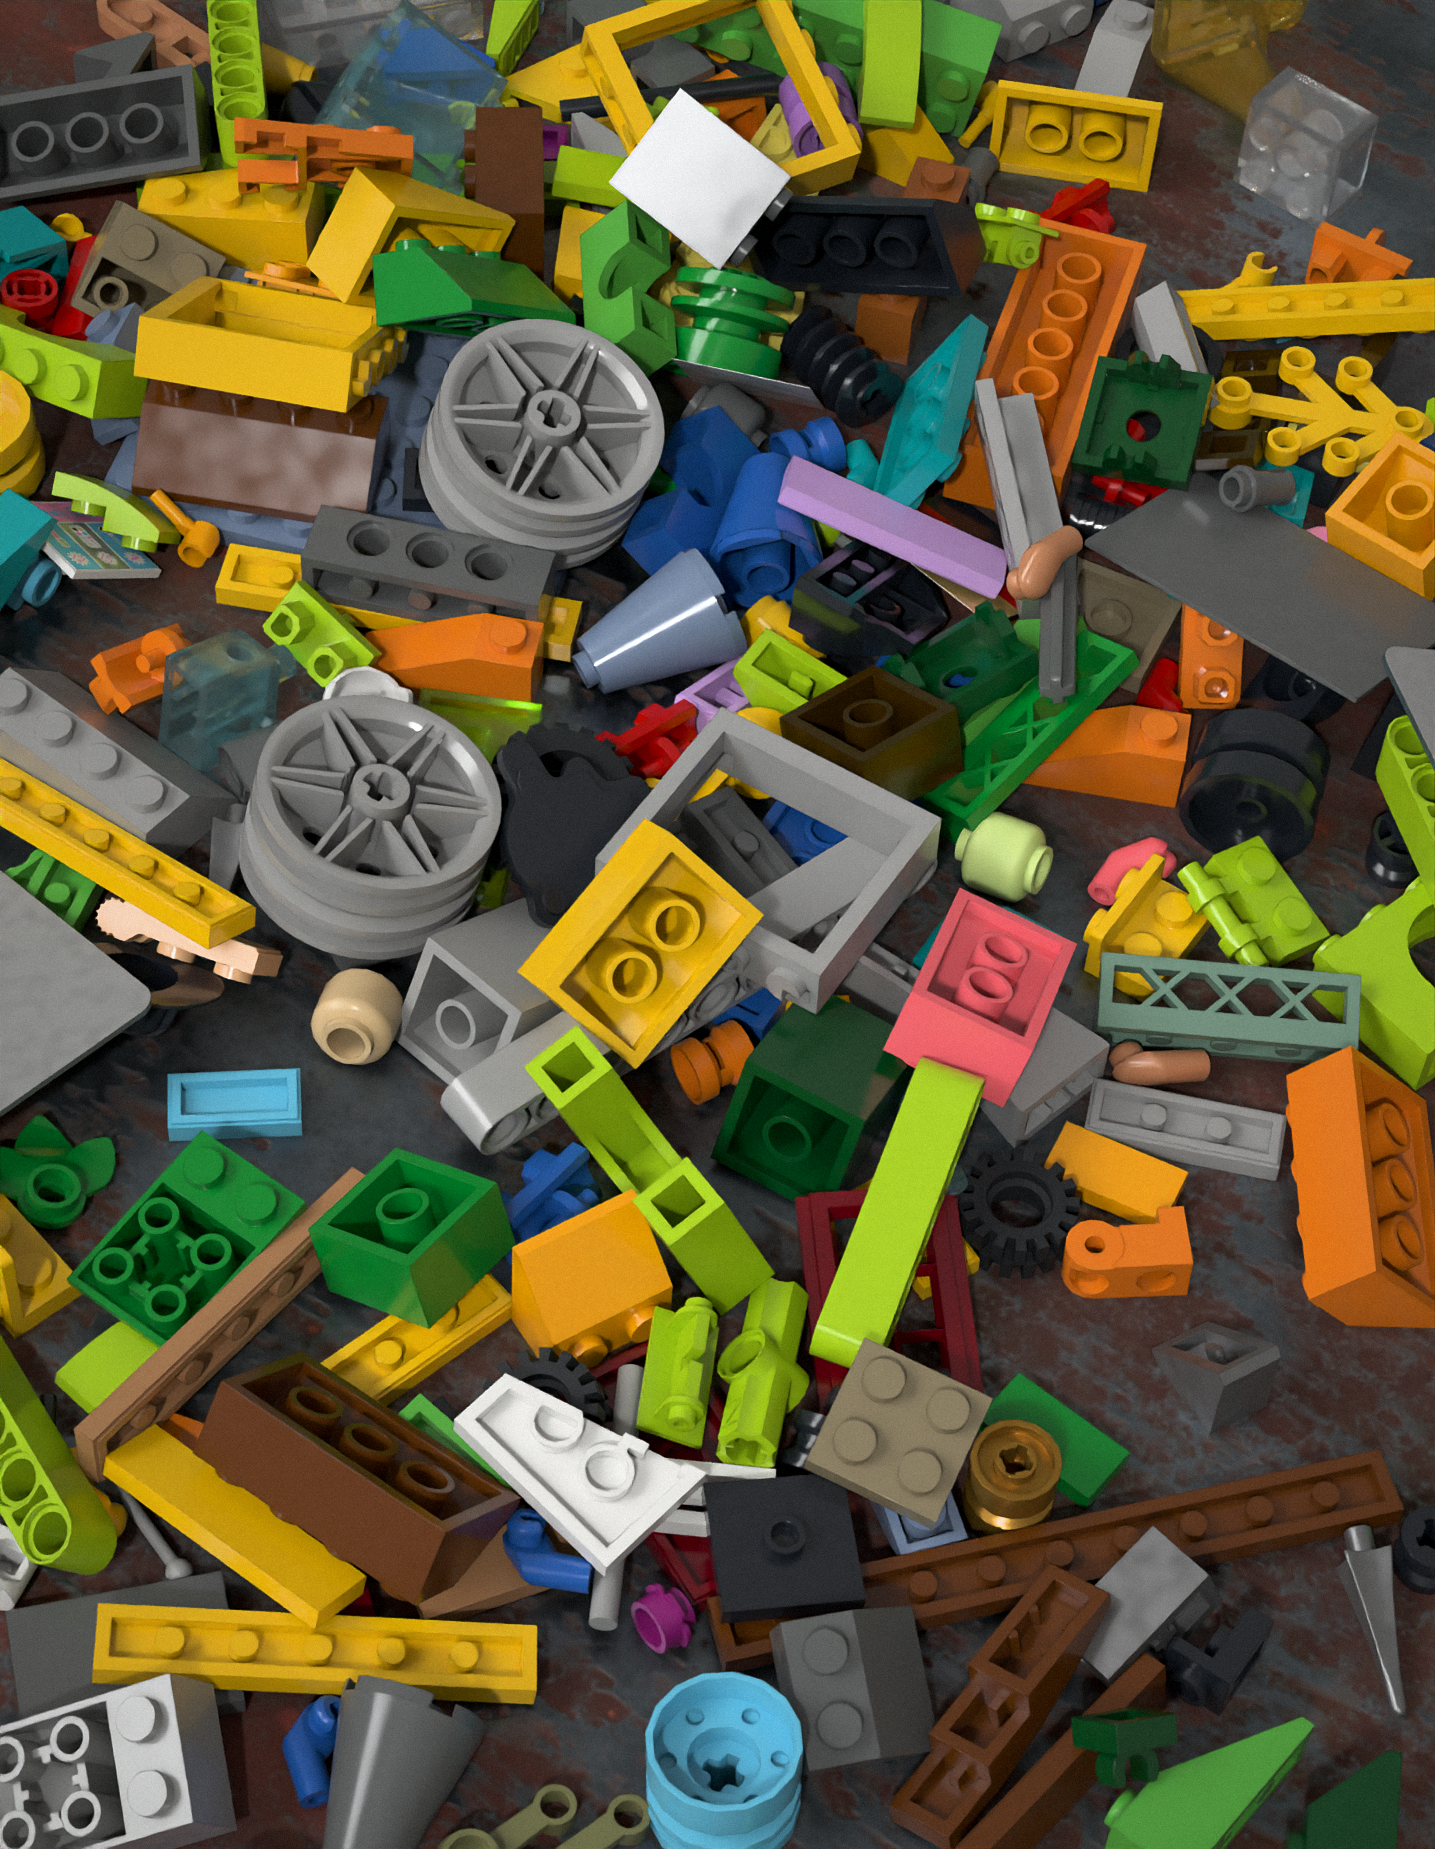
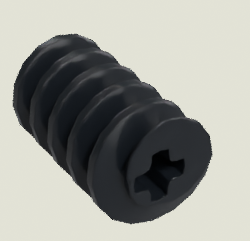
M824 305L812 306L802 312L791 323L788 333H785L783 336L780 352L783 355L782 362L788 370L793 371L801 383L811 388L816 397L822 399L826 408L836 413L838 419L844 425L850 428H857L874 423L884 416L900 397L903 384L900 376L892 372L889 373L888 365L883 360L875 359L873 350L868 346L861 345L859 336L856 333L847 331L846 324L842 320L833 318L834 316L830 308Z

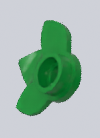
M41 1114L36 1115L20 1132L14 1149L0 1147V1193L16 1200L21 1214L36 1226L47 1229H59L69 1226L81 1216L86 1198L104 1190L113 1177L116 1159L111 1138H93L72 1148L61 1132L46 1117ZM51 1197L59 1202H48L42 1198Z

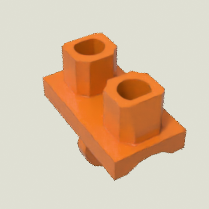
M1323 221L1315 233L1305 283L1321 284L1392 280L1397 273L1407 278L1413 260L1384 248L1387 235L1385 230L1373 227L1366 238L1363 239Z
M1183 602L1177 696L1183 702L1182 708L1235 709L1241 695L1244 638Z
M175 623L168 627L151 631L142 637L96 655L90 662L98 676L89 683V689L104 713L109 715L120 710L121 714H124L196 685L209 674L204 665L197 662L191 656L193 650L191 642L184 638L181 627L178 623Z

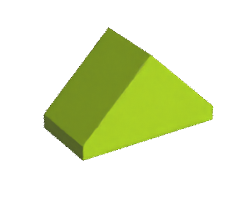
M768 628L762 632L738 661L732 673L752 707L771 708L784 715L848 679Z

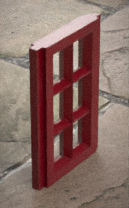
M948 1187L926 1245L928 1263H920L915 1277H930L936 1328L899 1330L897 1322L888 1349L902 1355L901 1344L938 1342L941 1367L949 1368L953 1380L984 1394L955 1187ZM869 1189L809 1193V1196L795 1197L805 1292L809 1295L807 1314L811 1341L840 1265L834 1219L858 1218ZM812 1356L819 1414L827 1416L825 1410L822 1409L828 1397L827 1393L832 1392L831 1390L834 1387L838 1388V1384H843L849 1368Z

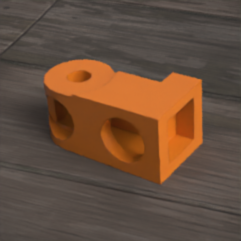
M1184 1206L1157 1207L1154 1224L1119 1225V1227H1114L1099 1220H1087L1078 1223L1071 1228L1066 1236L1061 1269L1064 1284L1071 1292L1083 1298L1091 1299L1187 1295L1193 1268V1258Z

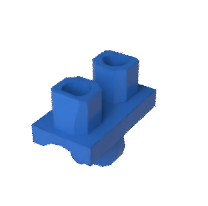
M572 1142L559 1155L539 1149L524 1163L521 1176L525 1187L515 1197L504 1191L500 1192L516 1245L599 1204V1199L603 1194L600 1186L593 1179L589 1171L588 1160L590 1155L587 1148ZM511 1249L505 1256L509 1266L512 1267Z

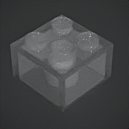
M1288 66L1251 98L1234 181L1317 229L1323 221L1332 224L1360 199L1379 116Z

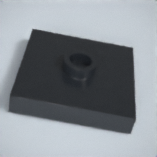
M817 1474L703 1484L701 1492L702 1506L706 1521L721 1624L825 1615L864 1609L866 1595L845 1487Z

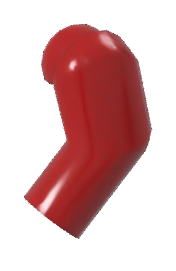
M1158 659L1137 695L1136 706L1191 715V713L1182 708V700L1173 692L1178 684L1179 665L1169 659Z

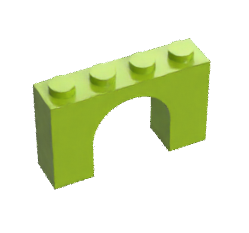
M1420 876L1407 887L1403 896L1390 905L1386 906L1381 903L1373 907L1363 917L1358 927L1345 936L1341 937L1339 934L1328 938L1317 949L1312 959V962L1315 964L1313 971L1361 976L1359 1040L1414 1091L1435 1078V987L1417 970L1409 953V949L1414 945L1435 937V908ZM1316 990L1312 996L1343 1024L1345 992Z
M578 1025L574 1026L524 1066L525 1070L578 1140L588 1149V1152L621 1193L633 1188L637 1197L632 1201L648 1221L651 1230L721 1316L758 1288L767 1278L775 1274L726 1203L687 1157L682 1160L638 1104L613 1067Z

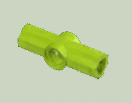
M769 1277L751 1292L742 1333L728 1344L719 1359L717 1372L730 1385L716 1456L724 1464L760 1468L775 1466L785 1415L799 1404L807 1391L809 1375L796 1361L807 1313L806 1308L809 1295L796 1282H782Z

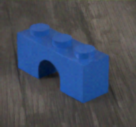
M719 405L675 422L658 463L673 479L677 489L639 503L621 545L650 576L656 573L679 552L689 548H696L707 561L741 467L747 459L761 453Z

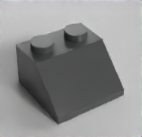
M912 1606L855 1609L781 1622L769 1632L780 1693L788 1700L801 1725L803 1743L801 1777L930 1754L931 1746L928 1734L935 1726V1720Z

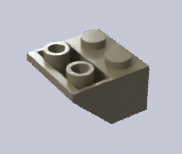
M116 200L90 250L70 305L94 318L105 310H110L113 313L134 302L146 312L200 276L216 278L226 258L132 206Z

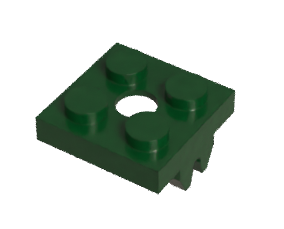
M1136 350L1132 353L1128 361L1098 356L1071 460L1073 471L1188 492L1215 386L1213 375L1181 370V365L1170 355L1162 354L1159 362H1153L1149 360L1145 351ZM1140 412L1153 413L1161 422L1159 434L1147 442L1135 441L1127 433L1128 421L1132 416Z
M986 600L975 607V613L922 643L910 655L901 656L899 653H896L887 658L885 666L881 669L956 707L960 726L967 722L973 713L999 698L1013 695L1022 688L1025 682L1039 675V660L1035 651L1018 640L1016 631L1005 611L1001 608L995 611L992 603ZM957 673L963 677H975L970 683L961 687L948 688L944 686L946 681Z

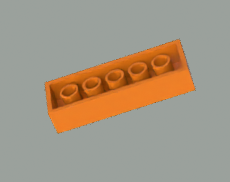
M1040 218L1038 226L1058 231L1059 236L1057 238L1042 235L1039 256L1036 262L1029 268L1018 269L988 346L986 360L979 370L975 381L993 378L997 399L1033 392L1060 511L1074 474L1071 460L1098 356L1115 357L1117 342L1125 332L1135 298L1139 293L1147 244ZM974 398L968 407L966 415L970 419V425L961 438L958 447L962 457L955 471L944 482L943 497L995 510L974 415Z

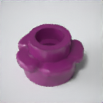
M651 1583L646 1586L645 1591L647 1595L631 1605L632 1620L643 1641L657 1653H663L673 1646L678 1648L679 1646L686 1647L689 1645L692 1638L690 1627L696 1622L695 1613L689 1600L677 1588H671L665 1592V1588L658 1583Z

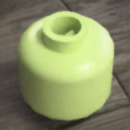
M994 811L973 832L963 828L956 843L955 859L962 862V879L967 886L1006 902L1014 903L1022 900L1028 893L1034 895L1041 890L1052 865L1053 849L1046 846L1045 834L1037 825Z

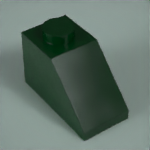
M1387 1750L1308 1806L1299 1831H1287L1283 1849H1396L1403 1752Z

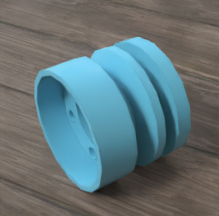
M736 1672L704 1673L674 1686L655 1706L645 1732L646 1800L649 1806L648 1815L651 1819L649 1821L650 1827L660 1845L664 1849H782L791 1839L800 1814V1778L803 1763L801 1725L788 1700L763 1680Z

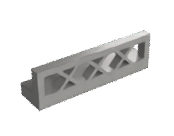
M993 378L975 381L974 415L1010 572L1013 568L1019 567L1021 557L1029 546L1063 527L1033 392L997 399ZM1077 590V615H1080L1081 603ZM1041 598L1034 601L1015 599L1020 620L1040 619Z

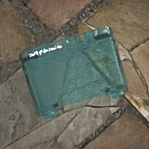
M401 0L345 68L312 125L327 124L356 130H366L373 126L401 129V134L414 136L411 178L459 196L464 186L458 182L462 170L455 164L464 148V130H475V107H505L498 99L508 80L410 1ZM294 155L292 160L297 161L298 156ZM314 182L343 191V189L338 188V182Z

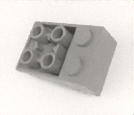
M168 1673L0 1726V1849H175L237 1830L212 1683Z

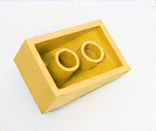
M355 166L323 231L319 235L306 266L345 305L376 308L372 255L396 251L395 242L407 239L430 240L431 249L437 246L462 245L466 246L467 254L480 251L500 252L516 221L508 214L400 173Z

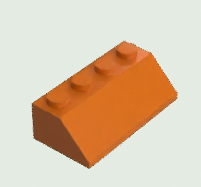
M1350 1045L1286 1075L1289 1100L1286 1106V1117L1292 1130L1294 1150L1291 1170L1297 1183L1300 1214L1297 1216V1228L1303 1241L1305 1271L1302 1275L1303 1287L1309 1301L1347 1326L1435 1328V1169L1426 1100Z

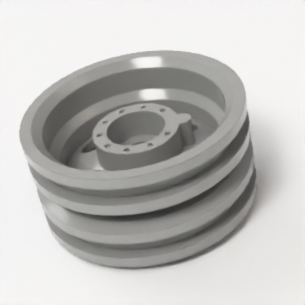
M522 319L499 324L473 337L458 351L448 366L420 442L418 461L421 484L433 511L449 531L470 533L479 537L523 546L529 545L538 549L556 552V570L579 566L609 550L621 538L629 526L662 454L665 430L661 406L650 381L639 366L624 351L602 336L580 326L548 319ZM486 460H491L495 472L487 467ZM558 495L560 496V498L558 499H548Z
M372 695L339 696L310 704L286 718L270 735L263 747L238 842V857L244 881L257 904L269 918L295 938L315 948L335 955L367 960L393 959L423 951L428 936L462 923L473 904L500 824L502 808L498 782L487 759L469 737L444 718L422 707L402 700ZM303 834H316V846L307 841Z

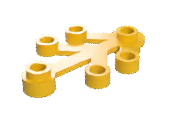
M1299 346L1289 347L1283 351L1278 374L1286 383L1295 385L1311 402L1255 393L1246 380L1240 377L1229 376L1215 384L1214 389L1220 404L1208 410L1207 413L1209 420L1214 425L1228 430L1245 427L1250 423L1252 415L1306 424L1308 426L1297 431L1288 427H1278L1268 433L1264 450L1266 459L1276 466H1291L1298 461L1300 455L1327 443L1322 466L1329 474L1337 477L1349 476L1356 471L1357 466L1373 459L1396 431L1418 443L1434 433L1433 424L1424 413L1411 407H1397L1371 381L1373 368L1367 360L1356 356L1342 359L1338 365L1335 384L1340 391L1348 395H1354L1369 411L1363 412L1353 410L1314 371L1316 362L1314 354L1310 350ZM1348 432L1367 435L1356 442L1340 437Z

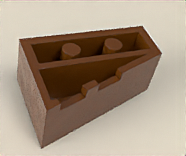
M475 107V130H464V198L475 199L471 201L508 214L516 221L500 251L501 261L525 264L544 283L542 107Z

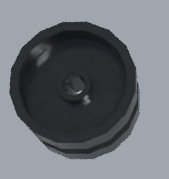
M1257 708L1226 711L1209 719L1197 735L1191 757V770L1186 775L1180 797L1179 817L1187 833L1205 849L1213 853H1220L1256 836H1260L1279 863L1300 855L1313 840L1319 816V805L1324 796L1329 776L1330 755L1322 739L1309 727L1280 712Z

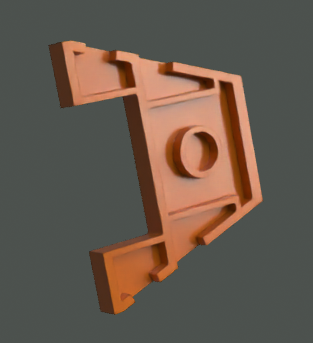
M234 117L235 154L298 156L297 161L238 159L239 193H260V184H284V190L287 192L307 191V182H338V188L343 189L355 166L397 172L410 178L412 177L414 136L401 134V129L373 126L366 130H356L327 124L309 125Z

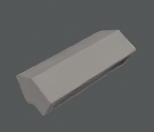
M1165 280L1136 297L1130 323L1139 350L1145 351L1149 360L1153 362H1159L1162 354L1170 355L1181 365V370L1209 374L1183 299ZM1215 389L1213 390L1209 410L1220 404Z

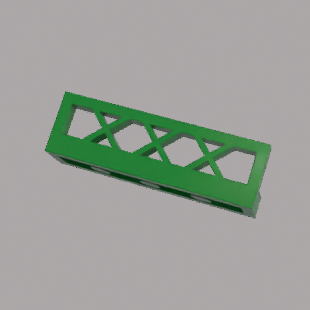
M1084 629L1077 636L1075 693L1066 696L1065 703L1053 704L1052 698L1042 697L1039 694L1038 675L962 750L964 771L942 783L935 790L919 797L926 811L941 818L939 835L956 844L963 828L973 832L1136 669L1140 662L1135 652Z

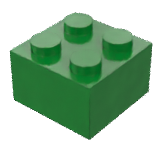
M397 1147L308 1228L329 1291L430 1329L516 1245L497 1182Z

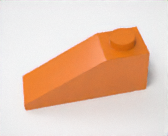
M479 613L366 632L365 638L382 653L371 667L389 674L400 687L410 689L414 696L531 716L544 667V623L489 613Z
M1135 705L1094 710L1022 783L1175 808L1186 761L1191 715Z

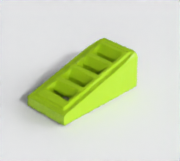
M495 0L486 55L495 61V96H497V81L512 74L539 28L540 0Z

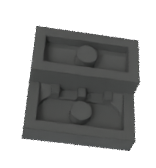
M731 786L686 804L677 820L673 821L667 828V831L672 833L745 899L798 868Z

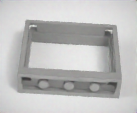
M721 707L595 858V877L644 818L667 830L684 809L685 805L690 802L716 769L888 856L814 953L756 924L721 966L722 970L730 974H740L763 986L780 1001L785 998L817 1015L937 858L941 818Z

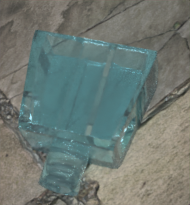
M233 629L167 655L158 742L202 774L211 770L220 763L217 751L219 744L269 726L274 721L279 684L293 677L297 671L296 661L290 650L284 645L278 646L277 644L266 649L244 630Z

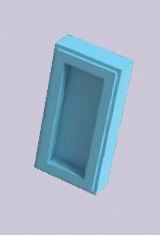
M300 1068L168 1074L169 1142L192 1141L201 1130L214 1139L302 1136Z

